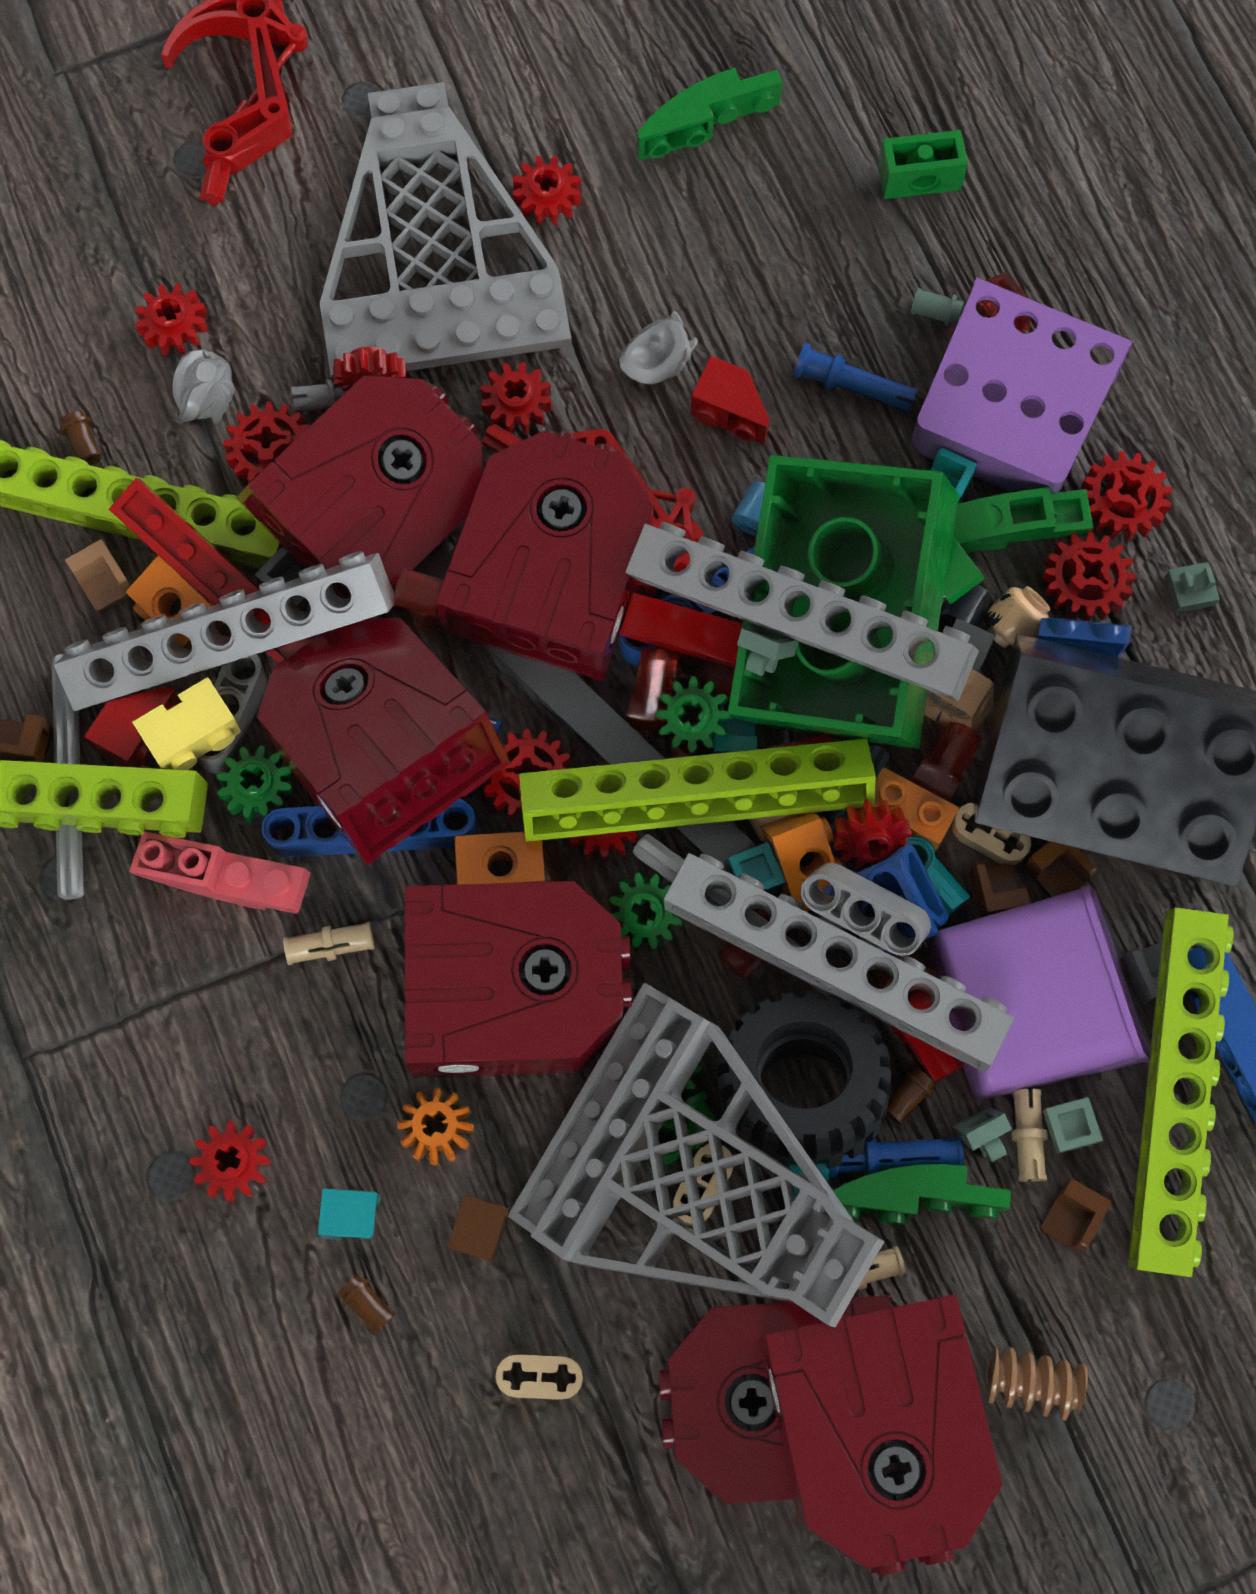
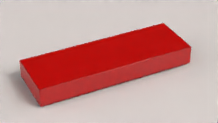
M632 593L620 636L735 668L739 647L737 643L742 623Z

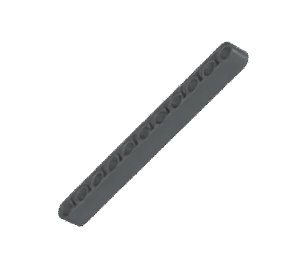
M440 546L435 547L406 576L411 585L436 610V601L452 557ZM470 641L599 765L665 759L574 672ZM732 821L666 827L694 856L699 858L701 854L709 855L720 861L724 865L723 870L730 874L732 872L727 859L756 847L750 838Z

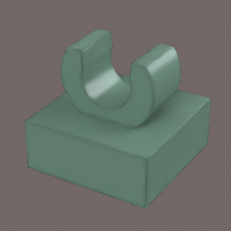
M1209 562L1169 569L1165 575L1176 613L1216 606L1220 600Z
M756 625L741 629L737 645L752 651L747 660L746 670L762 676L765 671L774 673L778 660L795 656L799 641Z
M1089 1097L1046 1108L1043 1111L1056 1154L1103 1141Z
M988 1107L952 1126L956 1137H961L963 1145L972 1150L978 1148L982 1157H988L990 1162L1007 1154L999 1136L1009 1132L1012 1128L1004 1113Z

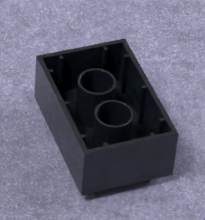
M1016 634L973 793L975 823L1237 886L1256 827V690Z

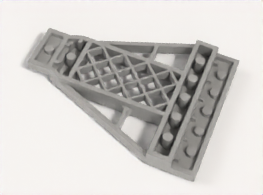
M441 82L368 93L371 121L320 300L332 383L334 382V359H343V353H351V351L360 347H379L386 350L387 354L396 352L398 358H405L406 371L572 346L559 268L448 106L445 83ZM452 158H457L458 163L452 160ZM468 158H470L510 218L491 221H480L477 219L467 166ZM424 163L420 169L412 164ZM438 163L451 171L443 183L429 175ZM386 168L384 172L381 174L380 169ZM399 169L413 177L404 189L390 181ZM368 173H371L374 180L382 231L376 238L350 241ZM459 178H461L464 197L451 189ZM421 183L435 191L426 203L412 195ZM383 189L396 196L387 209ZM444 197L457 205L449 217L434 209ZM405 203L419 211L410 223L396 216V213ZM465 212H467L470 231L457 224ZM427 217L441 225L432 238L418 230ZM389 223L402 231L393 243ZM449 232L463 239V242L454 252L440 244ZM520 232L544 267L542 270L496 277L489 276L485 269L481 241L485 237ZM411 237L424 245L415 258L401 250ZM471 246L473 247L476 266L462 258ZM433 251L447 260L438 272L423 264ZM381 253L386 257L390 280V290L388 292L333 301L345 258ZM394 257L408 266L399 278L397 277ZM455 266L469 274L465 281L452 283L446 277ZM416 272L430 280L426 287L416 289L411 288L407 283Z
M646 983L642 985L632 1002V1007H629L508 1214L510 1219L532 1233V1238L563 1260L583 1266L793 1302L832 1327L837 1326L884 1244L883 1240L853 1222L851 1216L720 1027ZM711 1041L715 1043L741 1081L736 1094L722 1118L718 1121H713L686 1104L681 1098L682 1090ZM752 1099L801 1168L802 1172L800 1174L792 1171L736 1134V1126ZM686 1117L706 1130L689 1135ZM674 1119L677 1139L660 1144L658 1132L664 1121ZM720 1139L742 1153L724 1158ZM709 1141L713 1162L694 1167L691 1146ZM679 1150L683 1171L665 1176L662 1155ZM650 1159L654 1180L637 1185L635 1171L641 1161ZM756 1162L777 1174L778 1177L760 1182ZM745 1163L749 1185L730 1191L726 1169ZM715 1172L718 1194L700 1199L697 1177ZM685 1181L689 1203L671 1208L667 1186ZM793 1185L800 1189L796 1199ZM781 1187L786 1209L766 1215L762 1192ZM656 1190L658 1206L641 1194ZM751 1195L755 1218L736 1223L732 1201ZM620 1198H623L657 1221V1230L637 1264L589 1256L590 1248ZM721 1205L725 1227L706 1232L702 1210ZM691 1213L693 1229L676 1219V1217ZM782 1221L771 1240L768 1225ZM757 1228L761 1251L742 1256L738 1233ZM676 1234L737 1275L740 1280L735 1282L655 1268V1265L672 1236ZM727 1237L729 1253L711 1241ZM754 1263H758L755 1270H752L747 1266Z

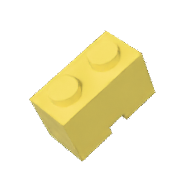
M208 677L178 694L182 702L173 708L166 710L162 704L132 722L161 769L189 770L197 763V758L211 750L219 751L226 748L234 741L235 736L241 733L235 718Z

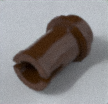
M74 411L61 418L62 425L60 426V431L62 435L67 436L75 457L86 461L89 465L100 461L102 454L90 429L92 426L90 417L85 416L82 411Z
M916 1067L911 1072H904L903 1076L905 1079L889 1096L886 1115L901 1126L925 1096L930 1098L933 1095L931 1089L935 1086V1083Z
M356 1275L338 1292L343 1299L341 1305L345 1307L348 1304L371 1329L373 1335H375L396 1313L391 1311L368 1286L371 1282L368 1278L363 1280L359 1275Z

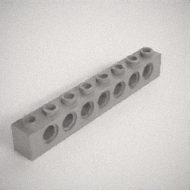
M661 522L659 528L644 524L625 572L636 580L959 702L979 652L973 644L968 643L971 636L967 633L945 626L942 633L927 628L929 620L919 615L903 611L901 617H897L884 612L887 605L878 600L863 595L859 602L843 597L845 589L823 580L820 581L818 587L803 582L804 574L780 565L778 572L763 567L764 559L744 551H740L738 557L723 552L725 545L707 537L701 536L698 543L684 538L685 530L669 523ZM683 553H689L690 561L687 568L681 572H675L674 563L677 557ZM728 567L729 578L727 582L720 587H714L713 577L715 573L721 568ZM762 582H768L770 586L768 596L760 602H754L752 598L754 588ZM801 597H809L810 608L808 612L801 617H793L792 607L795 601ZM842 612H850L851 624L848 629L835 633L832 628L834 618ZM883 627H891L893 638L890 644L884 648H875L873 644L875 633ZM926 642L934 643L935 655L932 660L925 664H917L914 654L918 646Z
M363 551L355 552L338 560L340 565L325 569L323 564L314 565L298 573L300 578L285 582L283 577H277L260 584V591L245 595L243 589L220 597V604L207 608L204 602L196 603L180 611L181 616L167 620L165 615H159L141 623L142 629L128 632L126 627H122L106 633L102 636L104 641L90 645L88 639L78 641L64 648L65 655L53 664L73 711L387 613L397 600L379 553L365 557ZM338 582L346 585L351 592V598L342 599L338 597L333 591V583ZM299 595L306 598L310 603L311 611L299 610L293 602V596ZM254 608L265 610L270 616L271 624L259 622L254 615ZM215 621L226 623L231 630V636L221 635L216 630ZM176 633L187 636L191 641L192 649L182 647L176 639ZM138 646L147 648L152 654L153 661L142 658L138 652ZM99 658L108 660L114 668V673L105 671L100 665Z
M688 853L664 898L665 910L984 1073L991 1067L1015 1018L1006 1013L1007 1007L985 996L979 1000L965 993L966 987L959 981L948 976H941L938 979L924 972L925 966L919 961L905 955L900 956L898 959L884 952L882 947L861 936L858 939L843 931L844 927L821 915L817 918L803 911L804 905L788 895L780 894L779 898L765 892L763 890L764 885L755 878L746 874H740L738 878L724 871V865L709 855L701 854L698 858ZM713 889H723L730 895L731 899L723 906H713L705 897ZM752 909H762L769 914L771 920L762 927H755L748 923L745 915ZM792 929H802L809 935L810 942L804 947H794L787 942L785 935ZM841 949L849 955L851 963L844 968L833 967L828 963L826 954L830 950ZM874 969L883 970L889 975L891 985L884 989L874 988L869 984L866 974ZM913 990L926 992L931 999V1007L925 1010L914 1008L908 1001V993ZM956 1010L964 1011L972 1020V1028L967 1031L955 1029L949 1021V1013Z

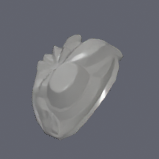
M672 311L670 317L654 321L634 336L619 358L620 368L629 378L640 383H659L680 374L685 363L690 361L691 352L696 347L698 340L697 338L688 340L681 317L677 312Z
M206 350L189 351L183 356L175 370L172 387L173 397L180 411L178 420L180 422H188L212 417L213 424L217 425L221 421L223 414L229 409V403L235 392L229 363L215 353Z

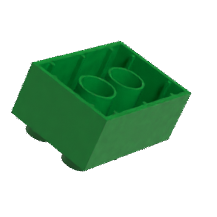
M770 455L754 555L765 560L763 567L778 572L780 565L794 569L805 575L803 579L805 583L816 587L819 586L821 580L832 583L846 590L843 597L857 602L860 601L862 595L873 598L887 605L884 612L897 617H901L903 611L911 612L929 620L927 628L938 631L959 494L944 473L939 471ZM762 582L754 588L752 593L754 602H760L768 596L770 590L768 582ZM801 597L795 601L792 607L793 617H801L808 612L810 608L809 597ZM842 612L834 618L832 628L835 633L848 629L851 624L850 612ZM743 620L742 628L756 626ZM883 627L875 633L873 637L875 648H884L890 644L893 638L891 627ZM798 642L795 656L778 660L774 673L765 671L764 675L760 676L746 670L747 660L752 651L741 646L738 647L728 709L729 715L757 727L828 735L830 737L851 740L867 739L868 742L919 749L928 690L802 642ZM926 642L918 646L914 654L917 664H925L932 660L935 650L934 643Z

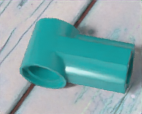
M920 837L907 838V844H912L921 858L949 918L970 899V896L935 857L934 849L928 841Z

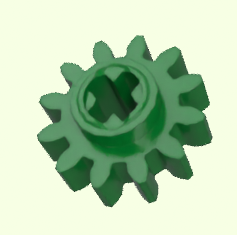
M695 676L691 677L688 689L677 681L673 682L676 695L672 697L667 694H661L660 698L664 703L668 704L667 710H660L655 713L656 717L668 722L667 725L660 729V735L669 737L675 734L672 740V747L678 750L688 741V750L692 754H698L700 742H703L706 747L712 750L716 749L713 736L718 734L728 737L729 733L721 726L723 720L729 721L734 718L728 714V711L721 709L722 706L729 702V696L720 694L714 697L717 691V684L709 681L704 686V689H701V681ZM693 706L703 710L698 715L700 722L697 725L690 721L687 722V719L692 716L689 709Z
M260 745L256 750L255 756H250L247 749L241 747L240 756L242 759L236 762L230 757L225 758L230 772L218 773L216 777L222 785L227 787L221 788L217 794L221 801H230L227 809L232 816L237 815L243 809V815L247 823H251L255 818L256 812H260L265 819L266 815L270 813L269 809L275 806L276 809L286 808L280 797L281 795L291 796L294 794L292 786L284 782L291 779L293 774L289 767H281L283 759L280 753L277 752L268 759L264 746ZM252 780L255 782L262 781L263 785L260 788L253 785L249 787L248 783Z
M639 871L635 874L634 881L636 886L630 880L624 879L619 883V887L625 895L616 894L610 897L609 901L620 907V910L611 915L617 921L621 920L624 925L620 928L621 937L630 932L634 934L632 939L633 947L637 948L643 943L645 938H648L649 945L652 949H655L661 943L660 934L665 939L671 941L676 937V932L671 927V924L682 925L686 920L664 909V898L672 883L666 887L661 885L663 876L659 873H656L651 878V881L648 882L644 871ZM646 901L652 902L651 909L656 911V914L648 919L644 917L645 910L639 907V905Z

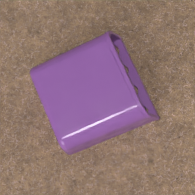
M976 277L966 306L918 415L912 436L913 446L921 455L935 460L940 447L977 463L973 477L1008 492L1047 487L1050 488V493L1060 492L1104 399L1117 378L1133 341ZM981 300H991L998 306L999 312L994 317L985 318L978 314L975 306ZM1022 315L1030 316L1036 322L1037 327L1035 331L1027 334L1019 332L1014 326L1015 318ZM1057 331H1066L1073 336L1075 343L1069 349H1060L1052 342V335ZM1095 347H1105L1112 353L1113 360L1107 365H1099L1091 359L1090 351Z
M1090 885L939 931V934L934 935L929 943L927 954L929 960L937 968L934 977L938 979L941 976L953 978L966 987L965 993L979 1000L983 996L992 998L1007 1007L1006 1013L1015 1017L991 1067L986 1073L968 1064L963 1066L970 1092L976 1099L985 1100L1010 1094L1014 1090L1031 1089L1132 1064L1149 1062L1150 1051L1096 891ZM956 1010L949 1013V1021L955 1029L967 1031L972 1028V1020L964 1011Z

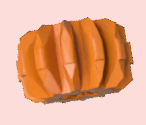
M434 1088L433 1101L431 1102L427 1101L422 1091L418 1092L416 1098L421 1106L416 1109L411 1104L406 1103L402 1108L413 1119L401 1120L397 1124L399 1130L411 1132L400 1141L402 1146L409 1148L417 1144L412 1155L416 1161H420L429 1150V1161L432 1166L438 1165L439 1152L442 1151L445 1152L450 1162L455 1161L456 1155L451 1148L454 1144L463 1150L469 1148L468 1141L459 1136V1134L474 1132V1125L472 1123L460 1122L471 1114L469 1106H461L455 1109L459 1102V1096L456 1093L449 1095L445 1103H442L443 1094L440 1088ZM440 1117L445 1119L442 1121L446 1128L443 1134L435 1132L431 1137L426 1135L430 1133L426 1125L429 1120L437 1122Z

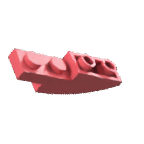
M145 831L141 835L129 871L134 875L217 900L263 911L266 908L295 914L299 913L311 874L302 867L229 853L219 846L167 837Z

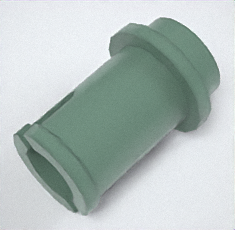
M918 288L913 300L911 314L943 321L945 326L949 327L950 324H958L965 302L958 300L957 295L949 298Z

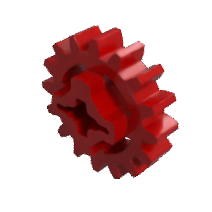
M271 402L266 403L264 411H259L254 404L250 405V416L246 417L241 413L236 414L239 422L238 427L234 425L227 426L226 429L231 439L223 441L226 453H229L225 457L229 467L235 468L234 472L239 481L248 476V482L250 483L309 428V424L303 425L304 421L299 412L290 417L289 407L286 404H283L279 411H274ZM279 426H281V427H283V428H285V429H287V430H289V431H282V430L279 428ZM250 462H257L260 465V467L255 466Z
M1124 451L1119 452L1115 461L1109 455H1105L1100 466L1096 464L1091 466L1087 474L1089 477H1085L1080 488L1087 490L1092 519L1097 518L1099 521L1095 530L1099 532L1105 527L1110 528V538L1115 539L1119 532H1124L1127 541H1132L1137 530L1143 537L1148 536L1152 526L1158 528L1165 518L1163 515H1166L1171 507V502L1166 499L1170 496L1172 487L1162 486L1167 477L1166 472L1155 474L1153 469L1156 462L1152 460L1146 465L1142 464L1140 453H1136L1133 460H1127ZM1104 481L1106 483L1104 486L1106 493L1101 497L1100 485ZM1151 495V508L1147 511L1148 502L1146 497Z
M1088 532L1084 541H1081L1076 534H1072L1068 545L1061 541L1057 543L1054 549L1055 554H1049L1045 565L1048 569H1045L1042 581L1051 584L1048 585L1044 593L1046 596H1057L1058 599L1054 605L1056 610L1063 606L1069 608L1067 617L1069 619H1072L1078 612L1082 613L1084 621H1090L1093 614L1096 613L1098 618L1104 621L1110 614V610L1117 614L1124 605L1123 601H1128L1133 592L1129 586L1136 579V574L1126 572L1133 563L1132 558L1121 559L1119 555L1124 547L1118 545L1113 549L1108 546L1110 537L1107 535L1101 542H1096L1093 532ZM1062 568L1065 569L1063 574L1068 578L1067 585L1063 580ZM1110 570L1113 572L1115 581L1110 577Z
M524 729L523 739H516L512 732L507 733L508 744L505 746L502 744L508 759L517 753L519 754L510 762L511 764L500 772L497 771L484 782L491 783L484 788L485 797H496L493 802L496 812L507 807L509 820L513 821L518 813H522L519 774L524 773L525 770L540 772L568 769L565 767L571 764L569 753L558 755L561 751V742L559 740L554 741L550 745L547 744L546 732L542 731L537 739L531 738L529 729ZM535 752L542 754L551 762H543L535 755ZM512 789L520 797V800L509 796L504 790Z

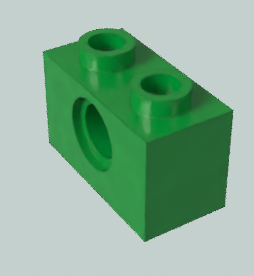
M961 130L883 139L877 164L883 198L891 199L961 190L968 167Z

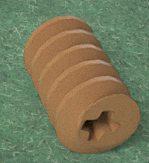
M995 1344L990 1354L985 1381L987 1402L993 1404L999 1392L1004 1393L1006 1407L1011 1408L1017 1396H1019L1023 1400L1024 1412L1029 1413L1035 1401H1040L1042 1416L1045 1417L1049 1415L1053 1406L1057 1405L1059 1406L1060 1420L1066 1421L1072 1409L1080 1413L1083 1407L1088 1381L1087 1366L1078 1364L1071 1372L1070 1363L1067 1360H1059L1053 1369L1050 1356L1046 1355L1041 1356L1035 1365L1032 1352L1024 1351L1017 1360L1014 1348L1005 1347L1000 1356H998V1349Z

